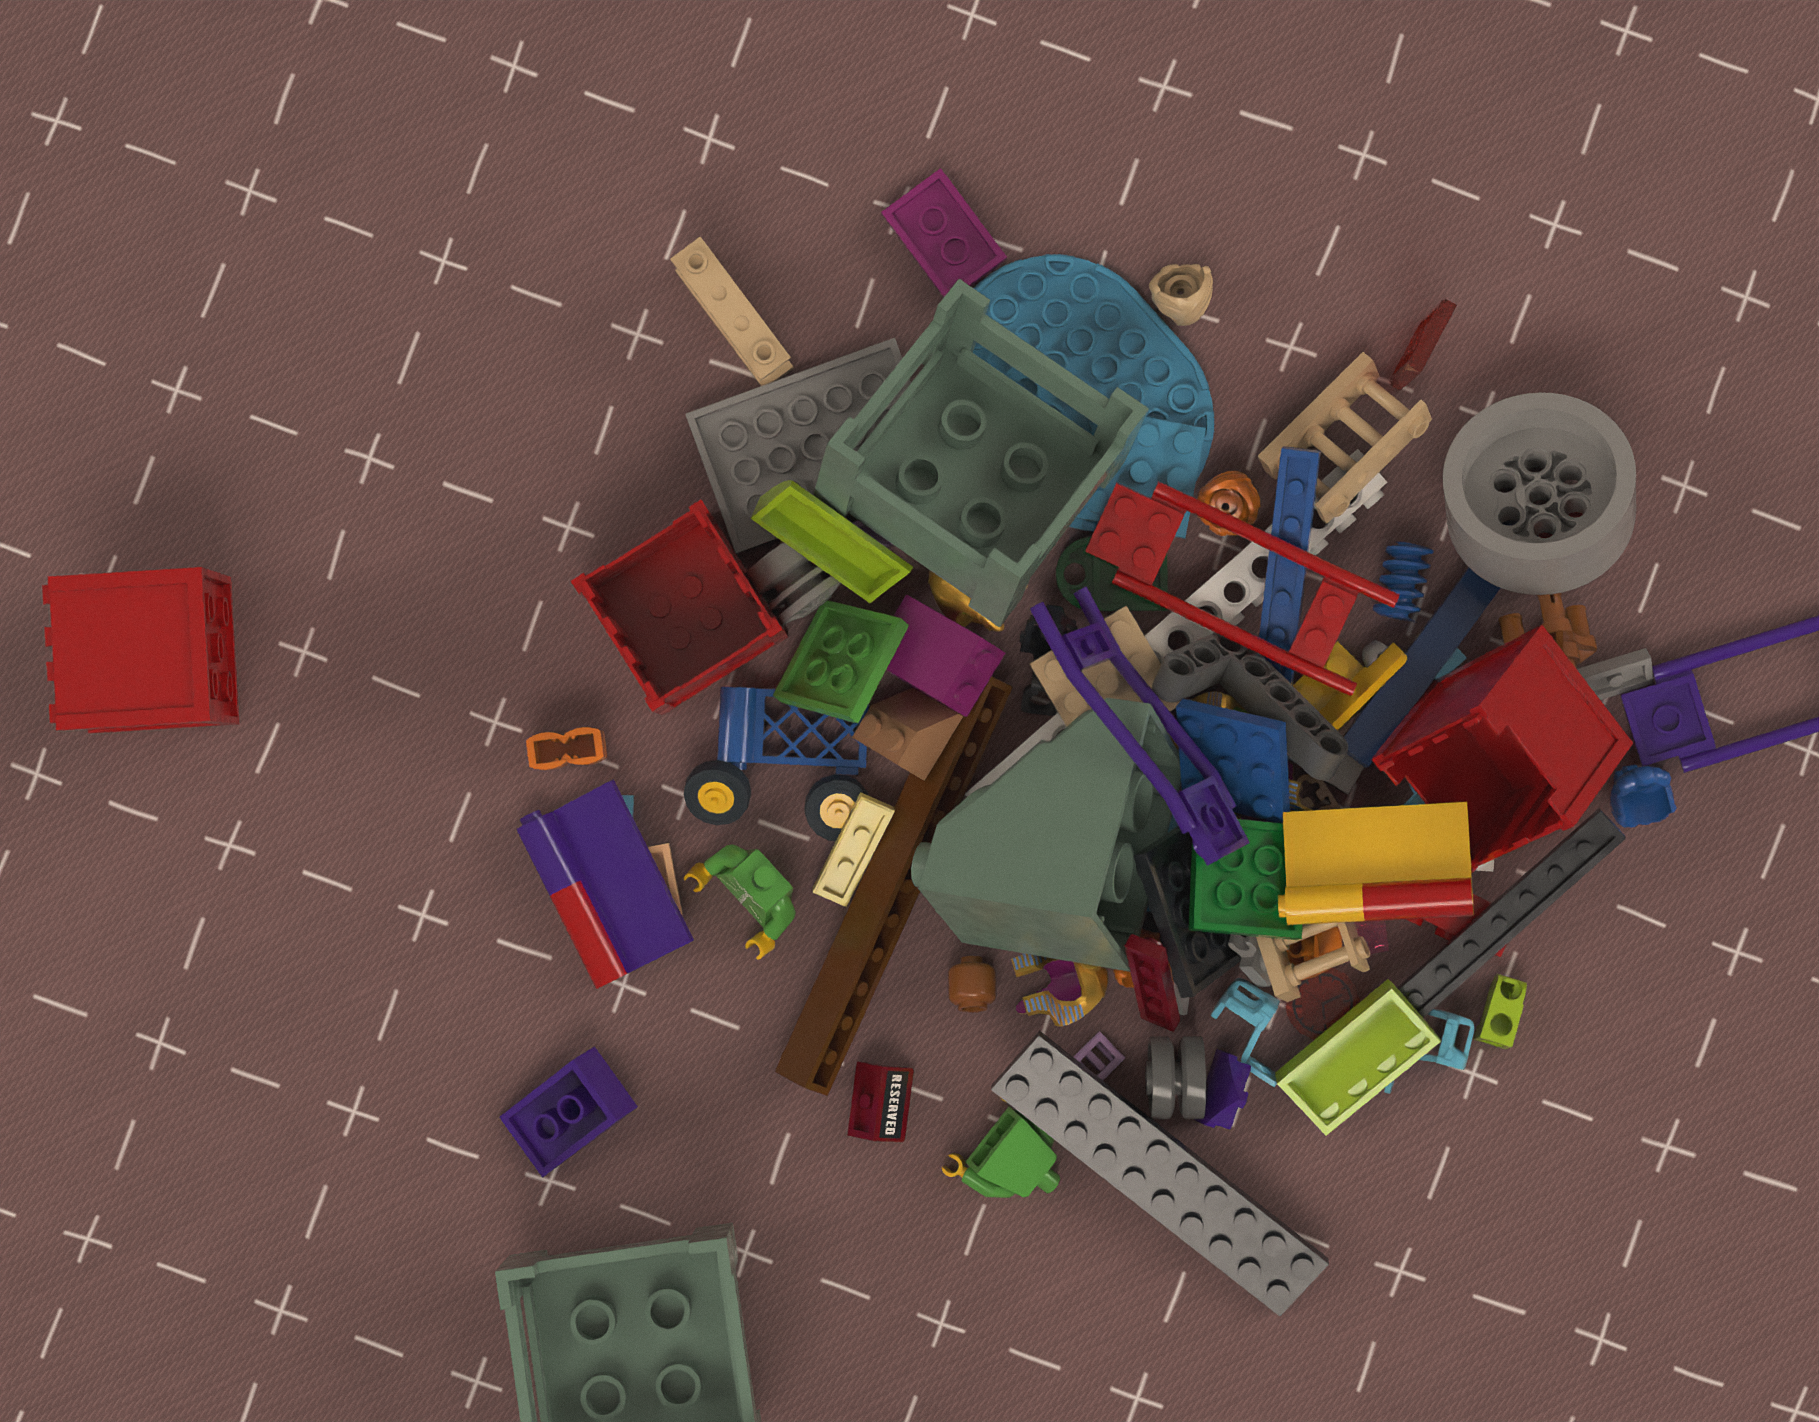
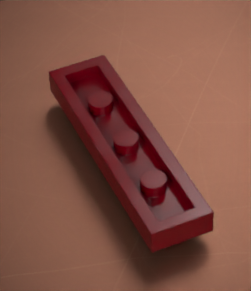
M1131 934L1124 946L1140 1017L1143 1020L1174 1032L1180 1022V1015L1166 947L1154 938H1141Z

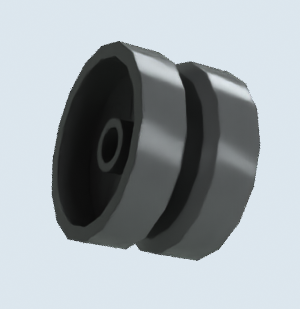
M1149 1036L1147 1060L1145 1062L1146 1095H1148L1151 1119H1170L1174 1112L1175 1095H1178L1179 1110L1185 1119H1204L1206 1066L1202 1036H1183L1178 1045V1060H1174L1173 1043L1168 1036Z

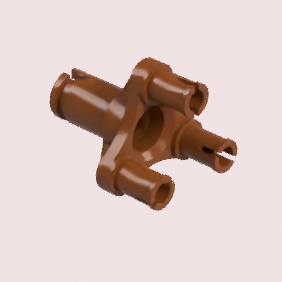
M1562 593L1537 595L1544 622L1542 625L1576 668L1577 665L1597 651L1595 636L1590 634L1586 606L1572 605L1564 609L1561 598ZM1519 613L1507 614L1498 619L1504 644L1525 633L1522 622L1523 617Z

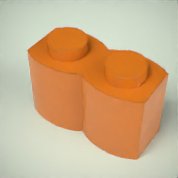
M576 728L564 735L552 732L539 733L526 740L529 767L534 769L555 770L569 763L592 765L608 757L604 731L596 728Z

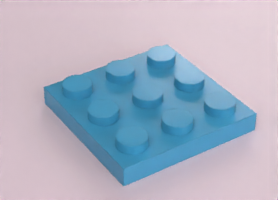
M1145 417L1124 464L1105 489L1099 486L1076 518L1099 522L1116 482L1150 498L1158 481L1193 497L1206 428ZM1094 422L1091 430L1093 436L1098 426ZM1186 511L1176 532V538L1185 539L1190 516L1188 511Z

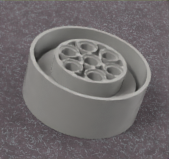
M1527 393L1503 399L1472 417L1456 435L1446 455L1443 469V490L1447 526L1451 541L1465 564L1477 575L1493 585L1509 591L1532 595L1556 594L1576 589L1606 572L1619 559L1630 541L1636 520V465L1634 455L1626 436L1618 425L1600 409L1585 401L1556 393ZM1534 467H1539L1543 469L1540 472L1528 471ZM1571 479L1578 481V483L1572 485L1563 483ZM1501 488L1513 489L1512 491L1507 493H1502L1498 491ZM1537 500H1545L1548 502L1544 505L1533 504V502ZM1579 512L1583 514L1582 516L1577 518L1568 516L1570 513ZM1507 520H1513L1517 522L1515 525L1506 526L1502 524ZM1541 533L1552 534L1549 538L1537 537Z

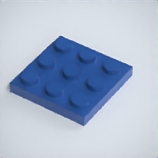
M1182 699L1176 706L1177 721L1219 772L1237 807L1232 809L1233 812L1283 824V812H1290L1286 722ZM1179 748L1182 790L1205 779Z

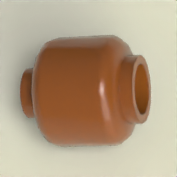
M961 957V963L953 965L948 970V998L952 1004L958 1006V1011L967 1013L983 1012L988 1009V1005L996 1000V970L992 965L983 963L982 957Z

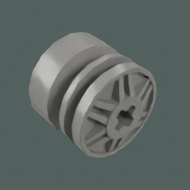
M784 542L760 559L745 573L759 594L766 593L773 588H776L779 592L768 605L772 611L785 603L788 604L789 607L777 617L783 626L793 620L804 618L832 597L834 591L841 584L832 576L824 580L822 577L826 573L818 566L814 567L811 561Z

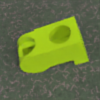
M1498 973L1495 975L1473 1040L1502 1049L1512 1048L1524 1006L1526 982Z

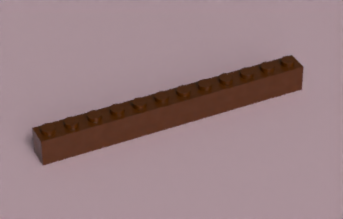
M991 676L967 718L963 716L925 781L912 773L909 774L894 807L895 812L873 853L786 1048L781 1055L775 1070L779 1075L805 1089L828 1096L919 896V887L914 886L911 877L912 860L916 848L921 842L932 843L938 822L961 803L1011 693L1012 686Z

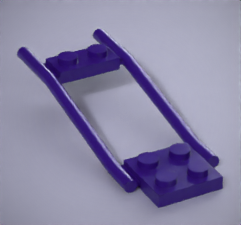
M1084 587L1076 591L1074 596L1090 625L1061 636L1044 602L1031 607V613L1068 680L1165 800L1182 833L1185 834L1189 831L1196 853L1204 859L1207 866L1249 844L1250 842L1232 810L1237 805L1219 772L1122 653L1088 588ZM1110 660L1142 702L1151 704L1167 733L1205 780L1178 793L1082 671Z
M1819 615L1653 665L1652 672L1656 684L1620 695L1641 766L1679 756L1683 773L1819 732V717H1815L1716 748L1692 669L1819 631Z

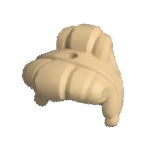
M1199 264L1167 265L1149 283L1152 301L1164 315L1172 318L1178 326L1191 325L1204 315L1210 303L1213 291V278L1209 266L1201 267ZM1178 291L1184 292L1182 295L1177 294Z

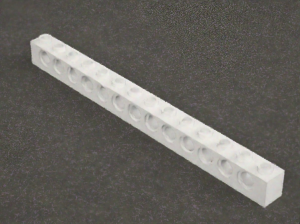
M1358 449L1350 455L1356 462L1364 456ZM1337 466L1321 481L1331 489L1346 473ZM1380 473L1354 497L1353 502L1349 504L1342 515L1334 517L1323 529L1311 528L1309 553L1317 555L1329 544L1324 538L1334 529L1340 534L1356 520L1352 513L1362 504L1369 509L1385 495L1380 489L1388 482ZM1315 496L1314 509H1316L1315 504L1320 500V499H1319L1318 497H1316V496ZM1272 524L1265 530V532L1271 534ZM1251 542L1189 596L1185 602L1198 608L1208 607L1214 612L1216 617L1236 626L1245 618L1241 611L1252 602L1257 607L1263 602L1266 578H1258L1254 575L1252 563L1257 558H1263L1268 561L1269 550ZM1237 583L1241 586L1243 598L1240 602L1231 603L1225 598L1224 587L1226 584ZM1171 612L1147 633L1145 638L1162 664L1164 657L1173 651L1168 646L1170 633L1175 631L1183 633L1187 638L1188 644L1215 632ZM1058 712L966 792L965 795L968 797L977 789L991 785L1041 740L1050 742L1054 739L1060 730L1066 728Z

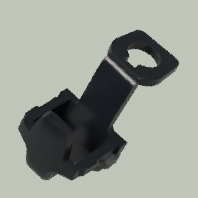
M1046 605L1061 636L1078 630L1076 621L1067 617L1061 606ZM1033 614L1030 615L1024 630L1020 632L1019 643L1020 652L1033 654L1034 661L1052 649ZM1032 670L1031 684L1026 686L1022 693L1021 711L1047 716L1056 715L1057 710L1052 702L1046 705H1036L1031 702L1030 699L1038 695L1039 691L1045 692Z

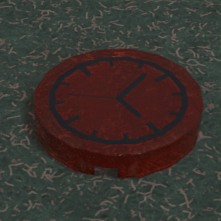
M1331 968L1316 977L1301 980V984L1297 985L1301 997L1289 1002L1285 1001L1284 1007L1288 1020L1299 1033L1315 1040L1360 1003L1356 986L1349 977L1335 968Z

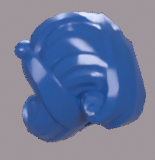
M1634 764L1623 766L1620 771L1614 773V785L1610 795L1611 814L1622 827L1632 828L1637 825L1661 822L1670 813L1676 811L1677 808L1674 804L1669 772L1657 767H1638Z

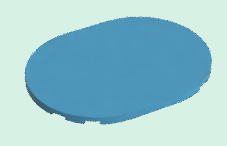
M1046 254L1044 256L1020 259L1007 264L988 275L976 285L974 289L990 299L986 312L987 316L1108 399H1110L1111 394L1118 387L1149 408L1146 417L1206 428L1197 474L1198 479L1208 458L1214 433V411L1208 382L1203 370L1189 349L1126 280L1098 263L1095 264L1069 255ZM976 342L973 351L975 355L1091 434L1093 425L1091 420ZM1075 518L1069 527L1094 532L1098 522Z

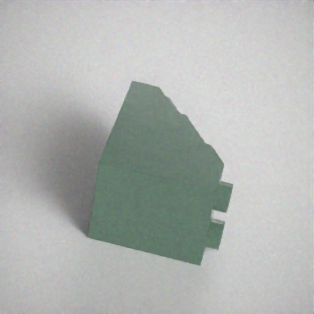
M1106 698L1105 702L1178 792L1181 784L1179 752L1151 704ZM1090 709L1077 717L1050 742L1041 740L991 785H986L971 793L939 821L932 843L921 842L916 848L911 867L912 882L914 886L919 887L918 889L933 906L936 913L941 916L962 943L1130 972L1124 945L1131 934L1140 937L1148 908V898L1142 880L1137 874L1133 856L1168 833L1172 813L1159 792L1096 713Z

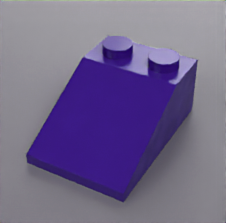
M594 1046L565 1065L499 1118L543 1178L634 1111L638 1106Z

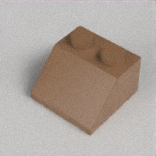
M911 688L871 705L852 738L925 781L963 716L917 689Z

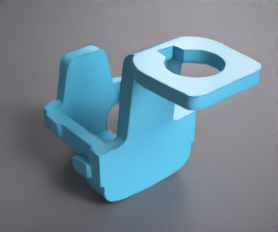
M1237 978L1230 984L1217 1002L1211 1016L1217 1019L1226 1006L1229 1010L1255 1026L1243 1050L1241 1062L1251 1065V1073L1275 1087L1277 1085L1275 1072L1251 1057L1250 1054L1261 1031L1264 1030L1278 1009L1280 1001L1247 980ZM1241 985L1260 999L1252 1000L1237 989Z
M1433 1009L1428 1015L1447 1020L1438 1055L1425 1054L1419 1060L1436 1062L1465 1070L1474 1034V1022L1454 1013ZM1460 1024L1470 1026L1464 1052L1455 1046ZM1394 1081L1385 1087L1384 1093H1391Z

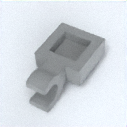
M1231 934L1228 945L1242 957L1239 968L1257 987L1270 986L1271 982L1256 937L1246 936L1245 938L1241 935Z

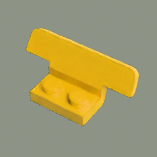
M1337 641L1324 668L1356 682L1357 686L1353 695H1346L1305 675L1293 687L1338 731L1405 664L1407 655L1395 643H1392L1367 668L1363 667Z

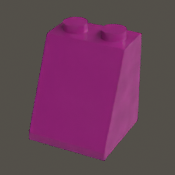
M906 594L894 616L903 619L909 627L886 671L967 718L1005 652L979 635Z

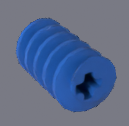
M1396 542L1398 545L1387 546L1385 551L1395 559L1384 561L1382 567L1391 572V574L1381 575L1379 581L1387 586V589L1400 594L1394 608L1381 603L1374 604L1372 610L1384 617L1415 622L1408 617L1409 613L1420 612L1421 608L1413 604L1412 599L1424 598V593L1417 590L1415 585L1427 583L1428 580L1418 574V571L1430 569L1431 567L1429 563L1421 558L1422 555L1433 554L1434 550L1412 543Z

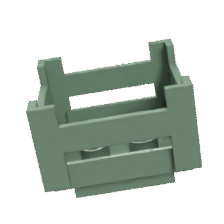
M958 279L938 304L933 321L855 419L849 416L827 443L813 495L844 518L849 513L971 598L969 607L1000 628L1020 602L1031 576L1099 486L1105 489L1124 464L1149 408L1118 387L1111 394L1110 399H1108L987 316L986 312L990 299L961 279ZM976 342L1097 424L1094 436L975 355L973 351ZM922 363L924 365L923 369L857 452L853 450Z
M733 1223L695 1228L692 1235L549 1256L547 1250L509 1255L497 1268L495 1276L500 1310L505 1309L520 1422H537L520 1302L522 1295L541 1422H761L760 1409L756 1410L736 1274L738 1254Z

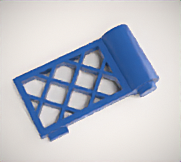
M720 687L717 760L732 763L741 770H747V763L836 767L835 774L858 775V768H866L867 746L856 739L854 740L859 744L858 760L842 759L833 749L848 733L851 737L854 735L852 729L858 725L857 723L853 722L848 726L842 719L835 718L845 731L829 744L815 729L828 715L823 714L811 725L799 712V707L788 705L790 710L774 723L764 712L765 697H774L773 694L776 689ZM869 704L867 705L866 710L864 711L859 723H861L867 711L869 710ZM794 712L808 729L792 743L778 726ZM765 719L771 727L763 734ZM774 730L789 745L779 756H762L763 740ZM810 732L826 747L815 758H806L796 747ZM793 750L799 757L784 756ZM830 751L836 759H824L822 757Z

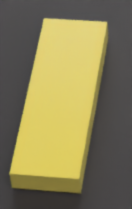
M860 792L812 888L813 893L847 907L895 812L893 806Z

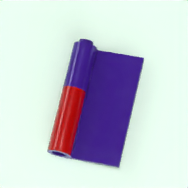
M614 779L550 813L542 815L541 811L537 810L519 819L522 826L516 830L596 989L694 941Z

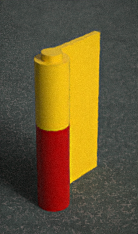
M1467 802L1283 812L1286 887L1285 895H1278L1279 918H1286L1287 925L1474 916Z

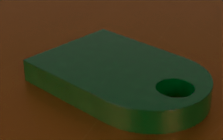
M1091 537L1082 538L1070 544L1058 560L1055 574L1057 587L1063 598L1080 610L1082 609L1074 593L1087 587L1100 612H1116L1124 606H1127L1129 611H1168V609L1112 584V580L1119 567L1085 552ZM1166 554L1152 586L1168 593ZM1070 564L1080 565L1085 571L1083 582L1078 585L1069 584L1064 578V569Z

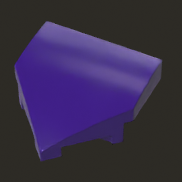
M1216 1049L1206 1080L1204 1119L1194 1120L1212 1128H1215L1217 1125L1230 1130L1238 1107L1243 1109L1247 1102L1248 1092H1245L1244 1088L1251 1071V1065L1237 1061L1238 1057L1229 1052Z

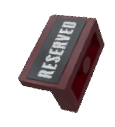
M857 1061L847 1136L880 1142L905 1141L914 1074L912 1068Z

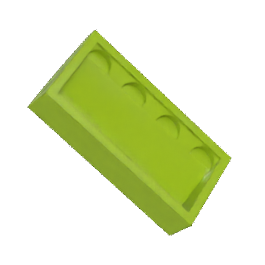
M793 480L779 483L759 498L750 518L869 603L908 575L913 568L909 563Z
M1387 979L1276 1071V1082L1327 1136L1439 1044L1441 1040L1406 997Z

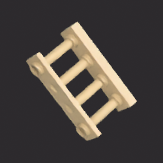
M701 237L670 259L677 268L675 271L761 386L779 380L794 369L789 361L791 359L789 354Z
M1364 352L1258 455L1265 472L1275 480L1278 478L1281 448L1283 446L1301 449L1315 446L1346 473L1331 489L1317 478L1315 496L1320 500L1315 504L1321 520L1326 524L1334 517L1342 515L1348 508L1350 501L1413 438L1420 437L1427 430L1429 422L1432 420L1428 407L1422 400L1409 410L1376 382L1380 376L1375 363ZM1368 394L1399 420L1384 436L1350 409V406L1361 395ZM1341 420L1372 446L1358 462L1353 460L1324 435V431L1334 421Z
M1354 922L1303 924L1302 939L1299 940L1256 937L1275 997L1286 1002L1301 997L1297 985L1301 984L1302 979L1350 961L1351 966L1361 972L1370 970L1366 959L1370 957L1369 947L1364 937L1358 936ZM1338 926L1345 945L1344 947L1296 966L1293 963L1290 964L1286 950L1290 949L1291 944Z

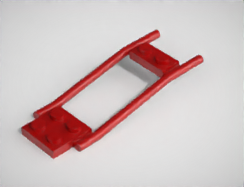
M1159 481L1151 498L1116 482L1085 552L1119 567L1112 580V584L1139 595L1264 657L1349 696L1353 695L1357 683L1324 668V665L1357 599L1358 593L1364 594L1392 608L1395 607L1400 596L1396 592L1334 565ZM1186 511L1324 576L1289 651L1152 586Z

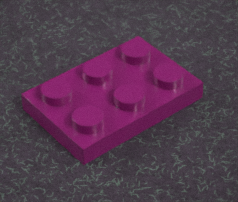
M941 168L881 212L883 218L943 298L958 279L971 286L1007 260V256Z

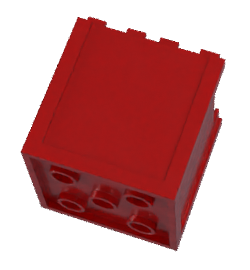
M702 499L689 506L690 511L674 520L672 525L608 565H602L588 575L582 573L571 580L578 594L586 598L645 692L647 697L644 700L652 712L660 715L670 712L788 638V635L773 611L769 608L763 595L757 592L746 577V568Z
M203 567L47 576L48 585H42L43 604H50L51 627H44L45 647H52L53 662H46L47 681H54L55 704H49L50 724L56 723V731L87 729L88 733L93 734L240 725L232 582L230 576Z
M1540 625L1434 680L1371 760L1380 771L1384 770L1395 786L1399 785L1405 777L1425 804L1467 802L1472 874L1478 866L1556 830L1561 829L1565 831L1574 827L1630 749L1633 742L1545 627Z

